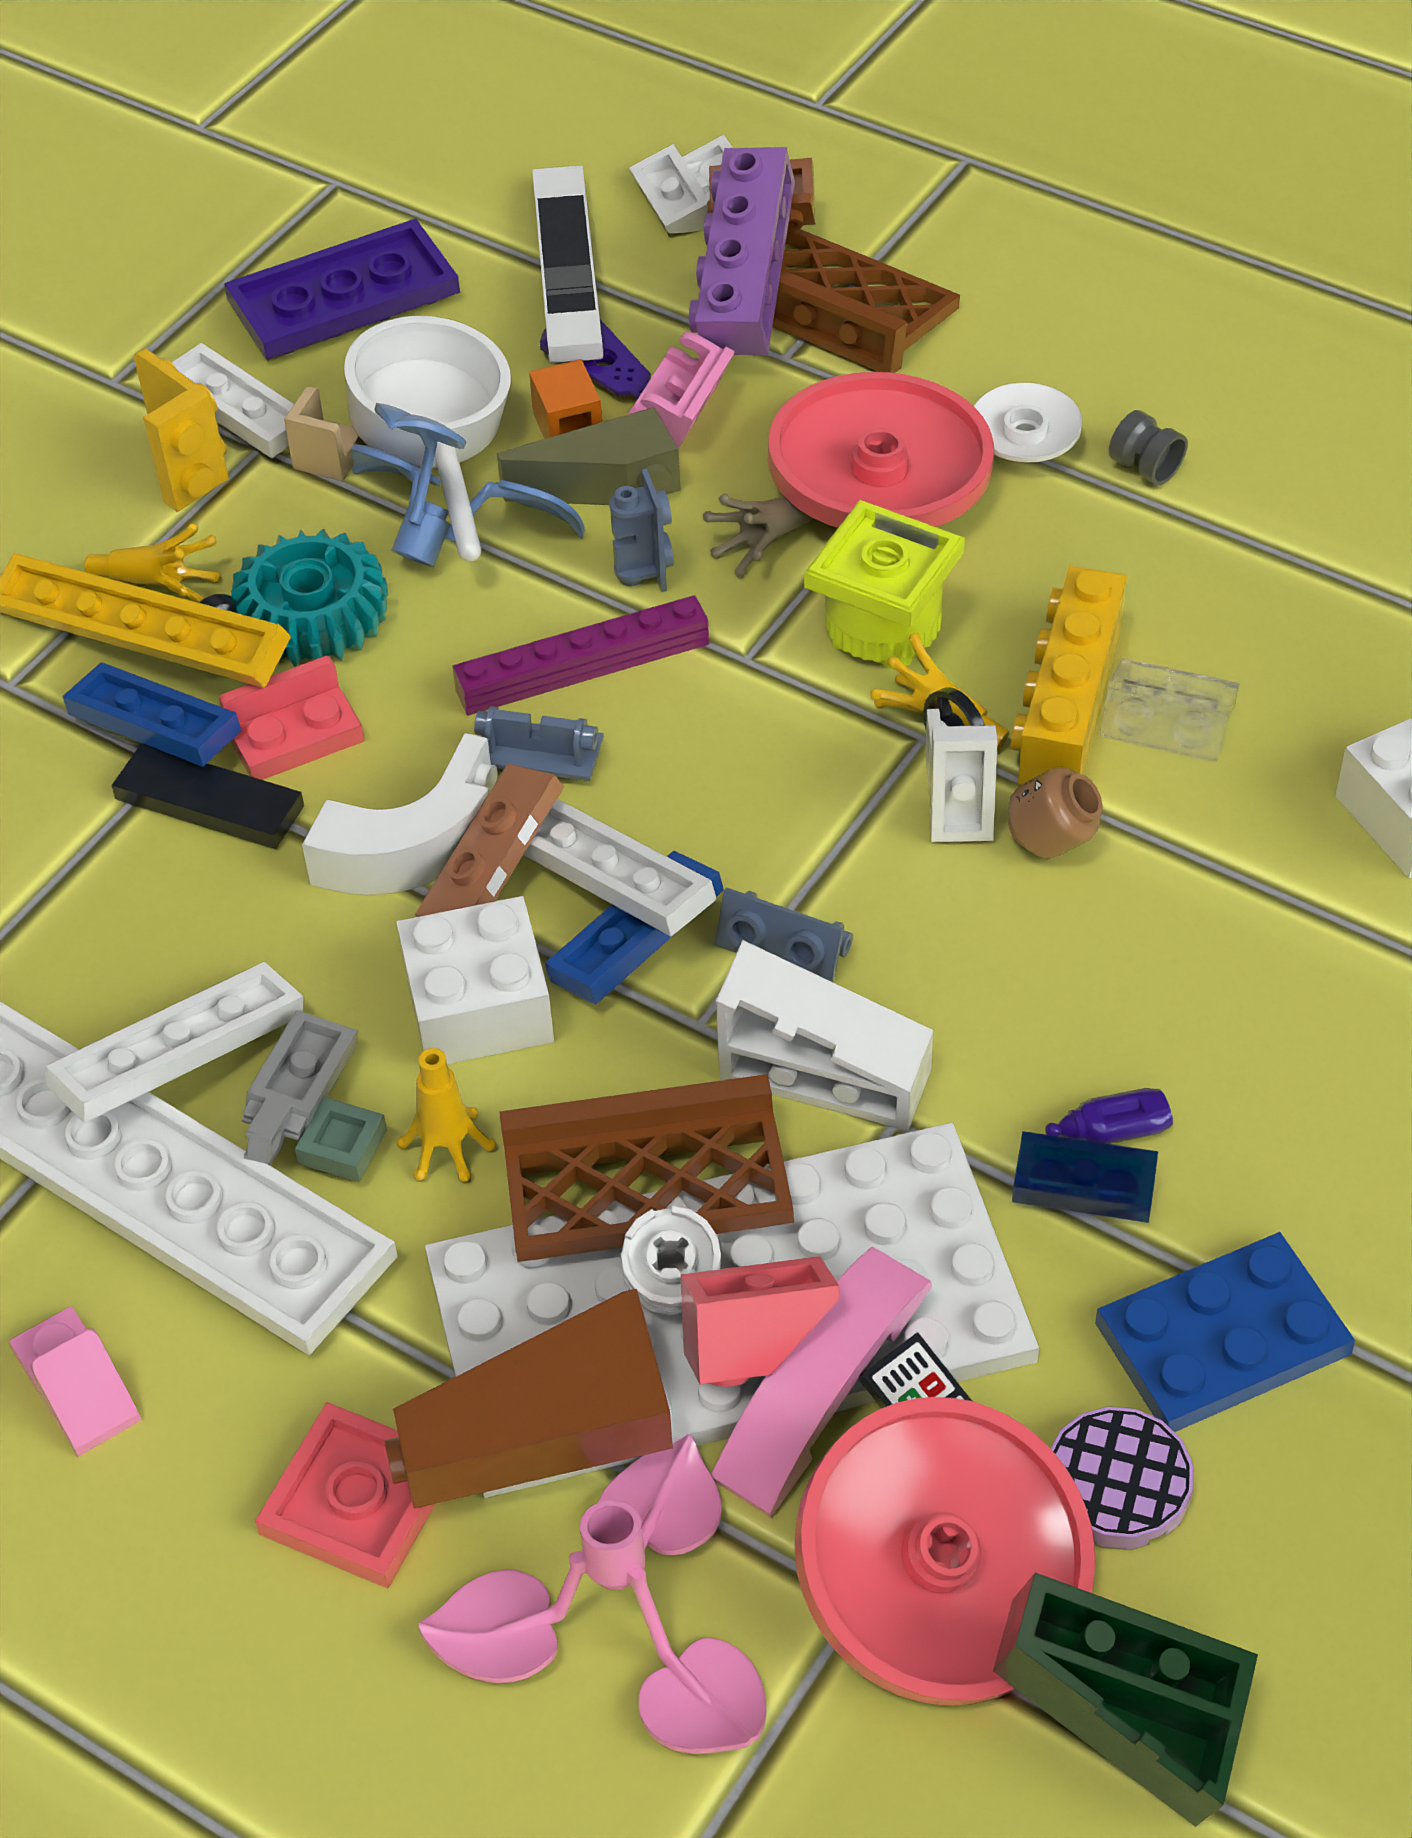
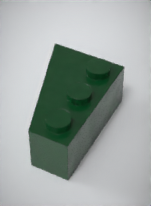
M1035 1572L1012 1600L993 1672L1193 1826L1199 1825L1224 1805L1258 1654Z

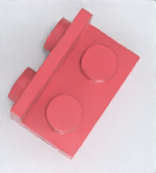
M324 656L272 675L265 688L248 684L226 692L219 697L222 708L237 714L241 732L230 742L248 775L254 778L264 780L364 742L362 725L339 687L336 667L330 656Z

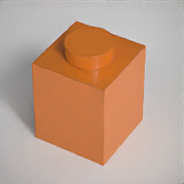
M582 359L529 371L533 415L544 439L602 422L601 400Z

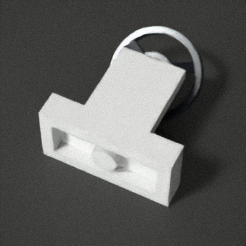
M945 687L930 694L925 701L923 709L926 729V766L930 794L931 842L993 841L997 764L996 726H985L978 709L965 694L955 688ZM949 700L961 709L970 726H965L961 718L953 713Z

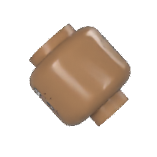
M1064 767L1049 769L1018 786L1010 796L1008 808L1010 833L1019 845L1025 847L1036 856L1046 859L1060 856L1091 840L1099 829L1100 816L1103 809L1102 798L1095 784L1087 776Z

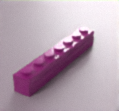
M695 595L452 665L455 690L466 715L469 716L478 711L489 710L490 706L499 707L709 645L708 619Z

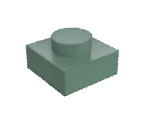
M323 1097L309 1127H306L295 1147L298 1164L360 1182L387 1131L384 1114Z

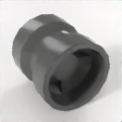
M1134 410L1116 428L1110 441L1109 456L1124 467H1139V474L1144 479L1154 485H1162L1181 466L1188 448V440L1183 434L1172 428L1161 430L1157 427V421L1152 416L1141 410Z

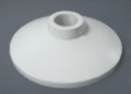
M1036 383L1003 385L984 394L974 405L990 428L994 441V455L1006 460L1040 462L1053 459L1071 449L1081 434L1082 416L1078 406L1063 392L1046 385Z

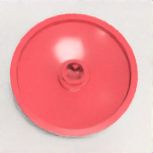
M890 372L845 374L808 386L791 397L777 412L770 427L768 441L769 470L779 491L791 504L805 514L839 528L859 500L934 527L948 523L967 512L982 497L991 479L994 458V441L990 428L979 411L966 399L932 381Z
M946 1397L915 1398L889 1405L864 1417L849 1428L817 1464L802 1495L796 1519L795 1560L798 1579L806 1604L821 1633L845 1662L863 1677L887 1691L917 1702L954 1706L976 1704L995 1699L1015 1690L1012 1685L993 1672L1012 1600L1035 1572L1092 1593L1095 1572V1549L1091 1522L1082 1496L1068 1470L1041 1438L1026 1426L998 1410L973 1401Z

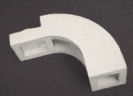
M464 733L439 783L427 795L411 804L394 809L374 810L326 800L302 844L310 885L348 894L379 895L406 891L435 881L497 781V767L491 765L488 738Z

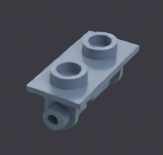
M642 469V487L621 486L615 491V494L609 501L612 533L614 539H616L612 540L614 573L627 586H635L644 579L655 577L661 592L667 591L666 567L674 565L670 539L663 528V525H668L672 522L671 509L665 490L656 491L648 470Z
M490 706L488 712L478 711L474 724L475 734L488 738L491 765H495L498 769H504L509 763L554 774L556 777L584 781L591 780L604 738V733L598 732V727L589 726L587 719L571 720L542 716L540 724L531 723V714L499 710L495 706Z
M726 888L723 894L715 945L738 952L741 942L744 940L826 980L834 982L838 957H846L853 941V933L845 931L844 924L835 921L831 924L757 898L755 892L747 891L744 894Z

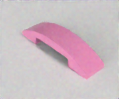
M873 1246L860 1256L837 1280L840 1299L771 1375L765 1376L737 1422L711 1473L713 1480L717 1484L771 1519L812 1461L809 1449L886 1339L894 1343L932 1288L930 1280Z

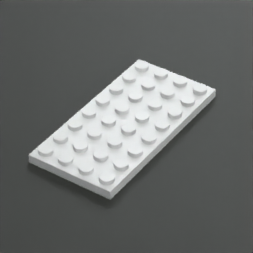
M953 1122L785 1161L784 1166L794 1211V1223L716 1234L721 1252L720 1269L820 1256L837 1281L860 1256L873 1246L930 1280L932 1288L894 1343L886 1339L863 1373L917 1332L957 1382L1038 1363V1343ZM733 1174L703 1181L720 1189ZM752 1181L735 1197L748 1205L776 1201L773 1192ZM658 1191L643 1194V1196L651 1199ZM682 1191L666 1208L677 1206L697 1212L705 1202ZM613 1201L597 1218L608 1224L627 1222L637 1212L617 1201ZM557 1215L540 1218L528 1227V1234L531 1236L558 1232L568 1221ZM513 1225L425 1245L455 1377L628 1290L624 1282L621 1264L623 1247L517 1262ZM667 1249L658 1256V1268L660 1271L664 1268H677L680 1272L683 1270L684 1257L679 1251ZM641 1305L670 1409L672 1442L674 1443L688 1434L692 1435L697 1446L728 1439L765 1376L751 1377L745 1383L732 1387H720L710 1383L700 1385L684 1355L682 1313L666 1315L652 1312ZM858 1379L836 1412L875 1403L876 1401ZM642 1456L484 1492L483 1496L488 1498L634 1462Z

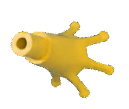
M190 523L188 528L180 534L155 545L115 549L109 554H89L84 563L85 572L110 577L113 580L124 583L159 586L198 603L204 597L180 582L183 579L192 578L210 580L213 583L220 582L221 580L219 572L196 570L184 565V556L215 546L217 543L215 536L208 535L205 539L193 544L179 546V544L198 532V526L195 523Z
M915 632L912 633L909 640L927 674L922 676L901 663L899 658L891 656L888 658V666L901 673L896 675L895 682L911 689L914 693L911 695L873 689L870 692V696L874 700L875 707H897L923 714L925 701L930 694L945 687L955 688L973 702L985 726H996L998 751L1006 741L1010 731L988 717L987 709L950 682L925 651L922 642H920V635ZM949 700L953 713L961 718L965 726H970L961 709Z
M429 1048L424 1050L418 1058L420 1072L416 1078V1113L407 1133L397 1139V1147L405 1149L419 1135L422 1141L421 1156L418 1168L414 1171V1177L417 1181H424L427 1178L434 1147H448L454 1159L458 1179L461 1182H468L471 1178V1173L467 1170L461 1147V1141L466 1134L470 1135L487 1151H493L496 1148V1141L493 1138H487L471 1121V1119L477 1118L479 1111L476 1107H467L463 1104L454 1073L447 1066L445 1053L438 1048Z

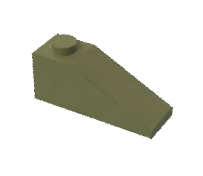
M654 407L497 453L500 480L538 488L560 498L567 504L609 505L610 498L619 487H642V469L648 470L656 491L664 489L666 494L680 491L679 449ZM503 498L505 502H515L510 499Z

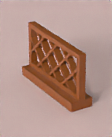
M802 229L787 232L785 245L788 244L798 249L784 250L772 325L776 329L877 372L895 373L901 369L903 352L959 309L960 294ZM823 265H839L844 268H823ZM787 266H811V269H787ZM867 283H882L887 286L868 287ZM854 284L855 287L831 288V285ZM926 301L931 305H912V302ZM892 302H898V303H899V306H876V305H875V303H892Z
M768 1074L499 1111L517 1262L622 1248L625 1234L637 1218L651 1209L653 1211L668 1209L666 1207L682 1191L705 1202L695 1213L706 1219L716 1234L794 1223L793 1205L773 1113L772 1092ZM764 1141V1144L749 1159L726 1148L727 1146ZM696 1152L681 1169L658 1158L663 1155ZM628 1161L613 1178L591 1168L592 1165ZM712 1161L735 1172L720 1189L696 1178ZM767 1164L769 1165V1170L764 1168ZM561 1171L544 1188L522 1177V1175ZM644 1171L667 1182L651 1199L628 1188ZM577 1180L599 1191L582 1208L560 1198ZM752 1181L773 1192L776 1201L748 1205L735 1197ZM524 1198L530 1200V1202L526 1206ZM614 1200L637 1212L627 1222L608 1224L597 1218ZM546 1210L568 1221L558 1232L531 1236L528 1234V1227Z

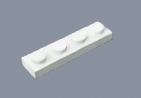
M559 799L553 804L523 854L669 936H673L717 900L710 879Z
M263 962L46 1065V1086L86 1123L289 1023L296 1010L303 1012L304 996L268 964Z

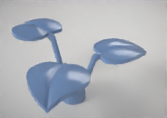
M376 403L375 412L385 420L390 429L396 427L421 437L425 445L422 466L420 468L377 448L353 444L350 451L353 458V474L361 472H392L403 474L412 482L409 507L406 510L391 551L415 562L434 567L444 540L448 539L456 542L452 524L446 522L448 510L425 501L429 483L438 487L441 484V480L431 474L437 441L458 449H464L466 440L435 420L419 415H411L394 406ZM500 480L499 483L488 482L470 502L472 514L474 515L488 498H507L517 503L543 510L564 520L572 526L581 539L585 532V526L581 517L570 505L546 491L505 480Z

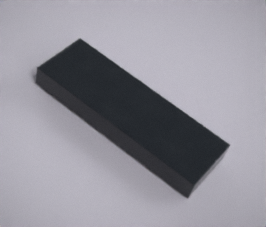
M143 743L140 744L111 785L116 800L277 849L304 807L301 791L208 763L202 767Z

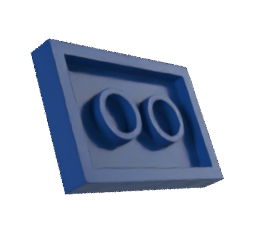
M1281 1232L1097 1309L1095 1321L1096 1326L1152 1415L1162 1420L1174 1432L1352 1355L1355 1339Z

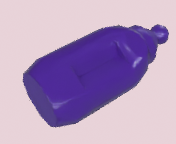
M1142 1088L1088 1099L1082 1102L1077 1109L1069 1110L1068 1114L1058 1124L1048 1123L1045 1127V1133L1050 1139H1055L1061 1135L1067 1139L1074 1140L1076 1143L1085 1142L1090 1145H1106L1159 1134L1172 1126L1173 1117L1166 1096L1160 1089Z

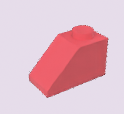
M820 1256L680 1274L684 1355L700 1385L710 1383L720 1387H732L745 1383L751 1377L771 1375L840 1299L839 1284Z

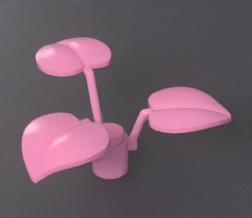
M691 1434L674 1442L673 1449L643 1455L610 1482L603 1491L599 1502L586 1510L580 1521L583 1550L570 1554V1569L557 1601L553 1606L550 1607V1597L547 1588L537 1578L519 1570H500L482 1575L468 1582L457 1590L438 1611L419 1622L420 1634L425 1643L439 1659L452 1669L484 1682H516L540 1672L557 1655V1638L550 1624L557 1623L565 1618L583 1574H588L594 1582L606 1589L620 1590L631 1586L636 1594L658 1656L666 1666V1668L649 1675L643 1682L639 1692L640 1718L651 1737L661 1745L674 1751L704 1754L746 1748L752 1742H756L759 1739L765 1726L766 1698L758 1672L749 1658L728 1642L715 1638H702L695 1641L678 1658L670 1647L647 1585L646 1572L644 1570L646 1561L645 1548L647 1545L652 1550L663 1555L684 1554L705 1543L715 1533L720 1523L721 1498L718 1487L706 1468Z

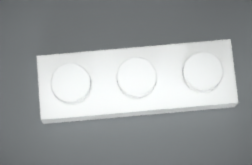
M200 343L171 362L184 376L196 384L202 383L209 389L217 403L215 417L218 423L270 458H273L289 447L284 418L294 404L203 343Z

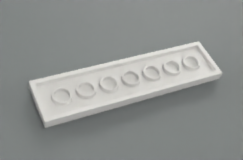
M0 1002V1159L308 1356L312 1354L398 1257L395 1242L268 1164L244 1159L245 1150L150 1092L84 1123L46 1086L45 1073L46 1065L79 1049Z

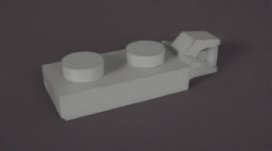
M298 1010L295 1011L247 1091L246 1107L243 1112L242 1122L250 1124L246 1131L248 1144L244 1159L265 1163L270 1166L281 1150L285 1136L300 1140L306 1127H309L322 1098L328 1097L356 1048L358 1030Z

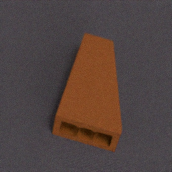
M637 1288L623 1291L393 1408L399 1437L384 1440L393 1484L408 1481L414 1509L673 1449L670 1409Z

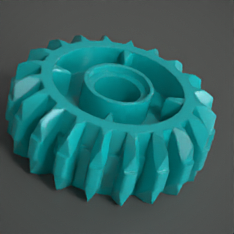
M300 529L298 537L288 540L278 535L276 545L272 547L258 544L256 557L242 558L241 571L233 574L234 582L231 594L232 598L238 603L236 606L237 613L281 625L291 638L280 660L288 656L294 667L303 659L316 660L331 655L342 661L345 649L362 650L364 638L376 637L379 623L386 620L388 588L386 578L382 574V567L376 555L369 554L366 550L364 542L351 543L346 533L340 534L333 539L328 536L325 529H322L316 536H306Z

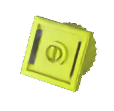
M859 500L804 572V588L825 595L826 630L832 646L844 652H850L853 657H861L866 661L880 662L889 669H893L887 664L888 658L891 656L899 658L900 662L905 666L910 665L915 655L909 640L910 635L914 632L918 633L921 637L920 642L926 648L931 646L932 641L937 638V632L941 629L943 583L964 554L965 537Z

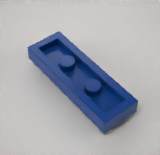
M103 662L99 663L62 696L68 715L202 767L241 732L236 712Z
M672 851L667 856L710 879L716 897L724 891L719 871L676 851ZM612 904L545 963L550 982L596 1005L672 936L663 933Z

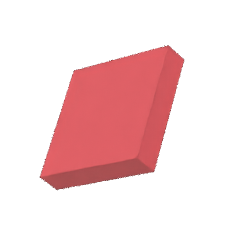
M326 1402L256 1518L255 1523L261 1536L388 1589L435 1504L414 1509L408 1481L393 1484L384 1440L399 1437L397 1430Z

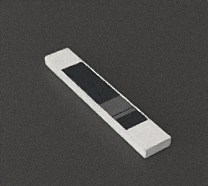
M583 165L532 169L549 363L571 362L582 359V361L603 359Z

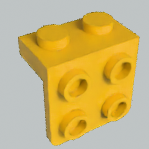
M143 348L134 354V361L147 415L143 419L163 501L176 512H179L229 479L224 458L227 451L226 445L219 434L215 417L217 403L205 385L194 383L180 373L168 359H160L148 349Z

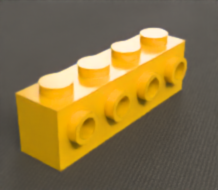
M1069 565L1063 589L1052 588L1046 622L1053 623L1051 630L1043 628L1040 630L1035 652V664L1041 665L1039 672L1030 670L1028 672L1024 688L1023 706L1029 707L1027 715H1016L1011 736L1010 749L1020 751L1018 785H1022L1043 772L1057 767H1064L1080 774L1084 773L1122 626L1128 575Z

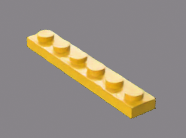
M13 553L0 577V613L262 688L266 687L291 638L287 631L279 624Z

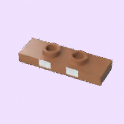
M508 763L418 908L415 916L420 917L495 902L564 788L554 774Z

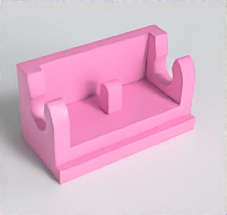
M684 332L679 341L685 347L693 349L699 358H692L685 351L671 346L638 400L627 414L654 407L678 449L719 384L735 351L726 346L722 349L692 332Z

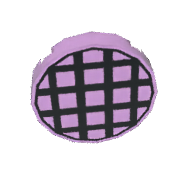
M1105 1407L1079 1415L1060 1430L1051 1447V1450L1068 1470L1082 1496L1091 1522L1094 1544L1107 1548L1132 1550L1149 1545L1150 1539L1160 1537L1165 1532L1168 1535L1180 1525L1191 1502L1193 1493V1463L1183 1440L1162 1420L1138 1409Z

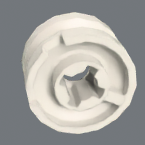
M677 1206L657 1211L651 1209L637 1218L625 1234L621 1253L625 1285L628 1290L637 1288L641 1305L652 1312L666 1315L682 1313L680 1274L718 1270L721 1265L718 1236L708 1221L691 1209ZM667 1249L679 1251L684 1257L683 1270L680 1272L677 1268H664L660 1271L657 1259L661 1252Z

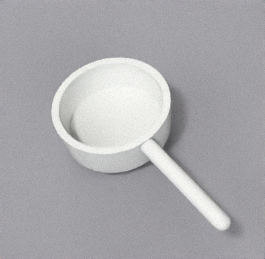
M408 316L379 323L362 333L352 343L346 354L344 371L351 424L359 437L370 447L391 453L420 468L425 451V445L421 437L396 427L390 429L385 420L375 412L376 403L394 406L411 415H419L435 420L466 440L464 449H458L437 441L432 468H438L458 553L465 561H475L481 554V546L460 462L480 453L496 436L511 383L508 362L498 346L476 329L457 321L432 316Z

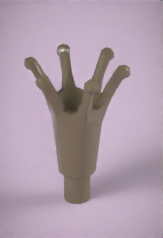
M725 493L719 497L720 503L724 506L740 509V511L731 513L705 511L702 515L703 520L707 523L738 522L740 525L739 534L731 540L711 549L712 557L718 558L726 551L745 543L752 546L735 569L737 577L745 575L746 568L752 560L759 561L762 558L763 550L771 542L805 525L812 518L791 504L784 496L767 501H742L729 498Z

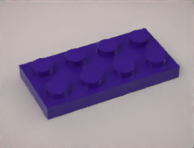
M416 218L224 283L229 304L266 360L279 355L289 354L299 348L328 338L338 337L348 331L389 319L397 314L423 305L433 304L438 300L460 293L458 275Z

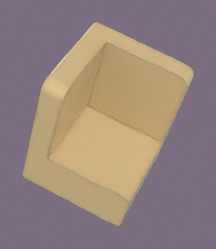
M307 386L284 418L292 466L295 470L343 481L353 466V458L350 453L353 444L366 446V443L359 437L353 427L324 420L319 389Z

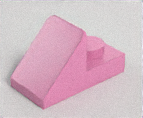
M72 1306L9 1340L16 1359L78 1457L141 1421L140 1414L98 1334L93 1328L86 1329Z

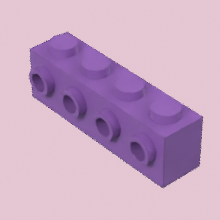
M787 147L724 148L721 169L714 170L712 174L711 193L715 204L713 213H706L704 238L707 251L706 256H699L697 261L696 276L700 292L698 300H691L689 326L692 333H698V335L722 349L725 346L735 351L734 355H768L795 185Z

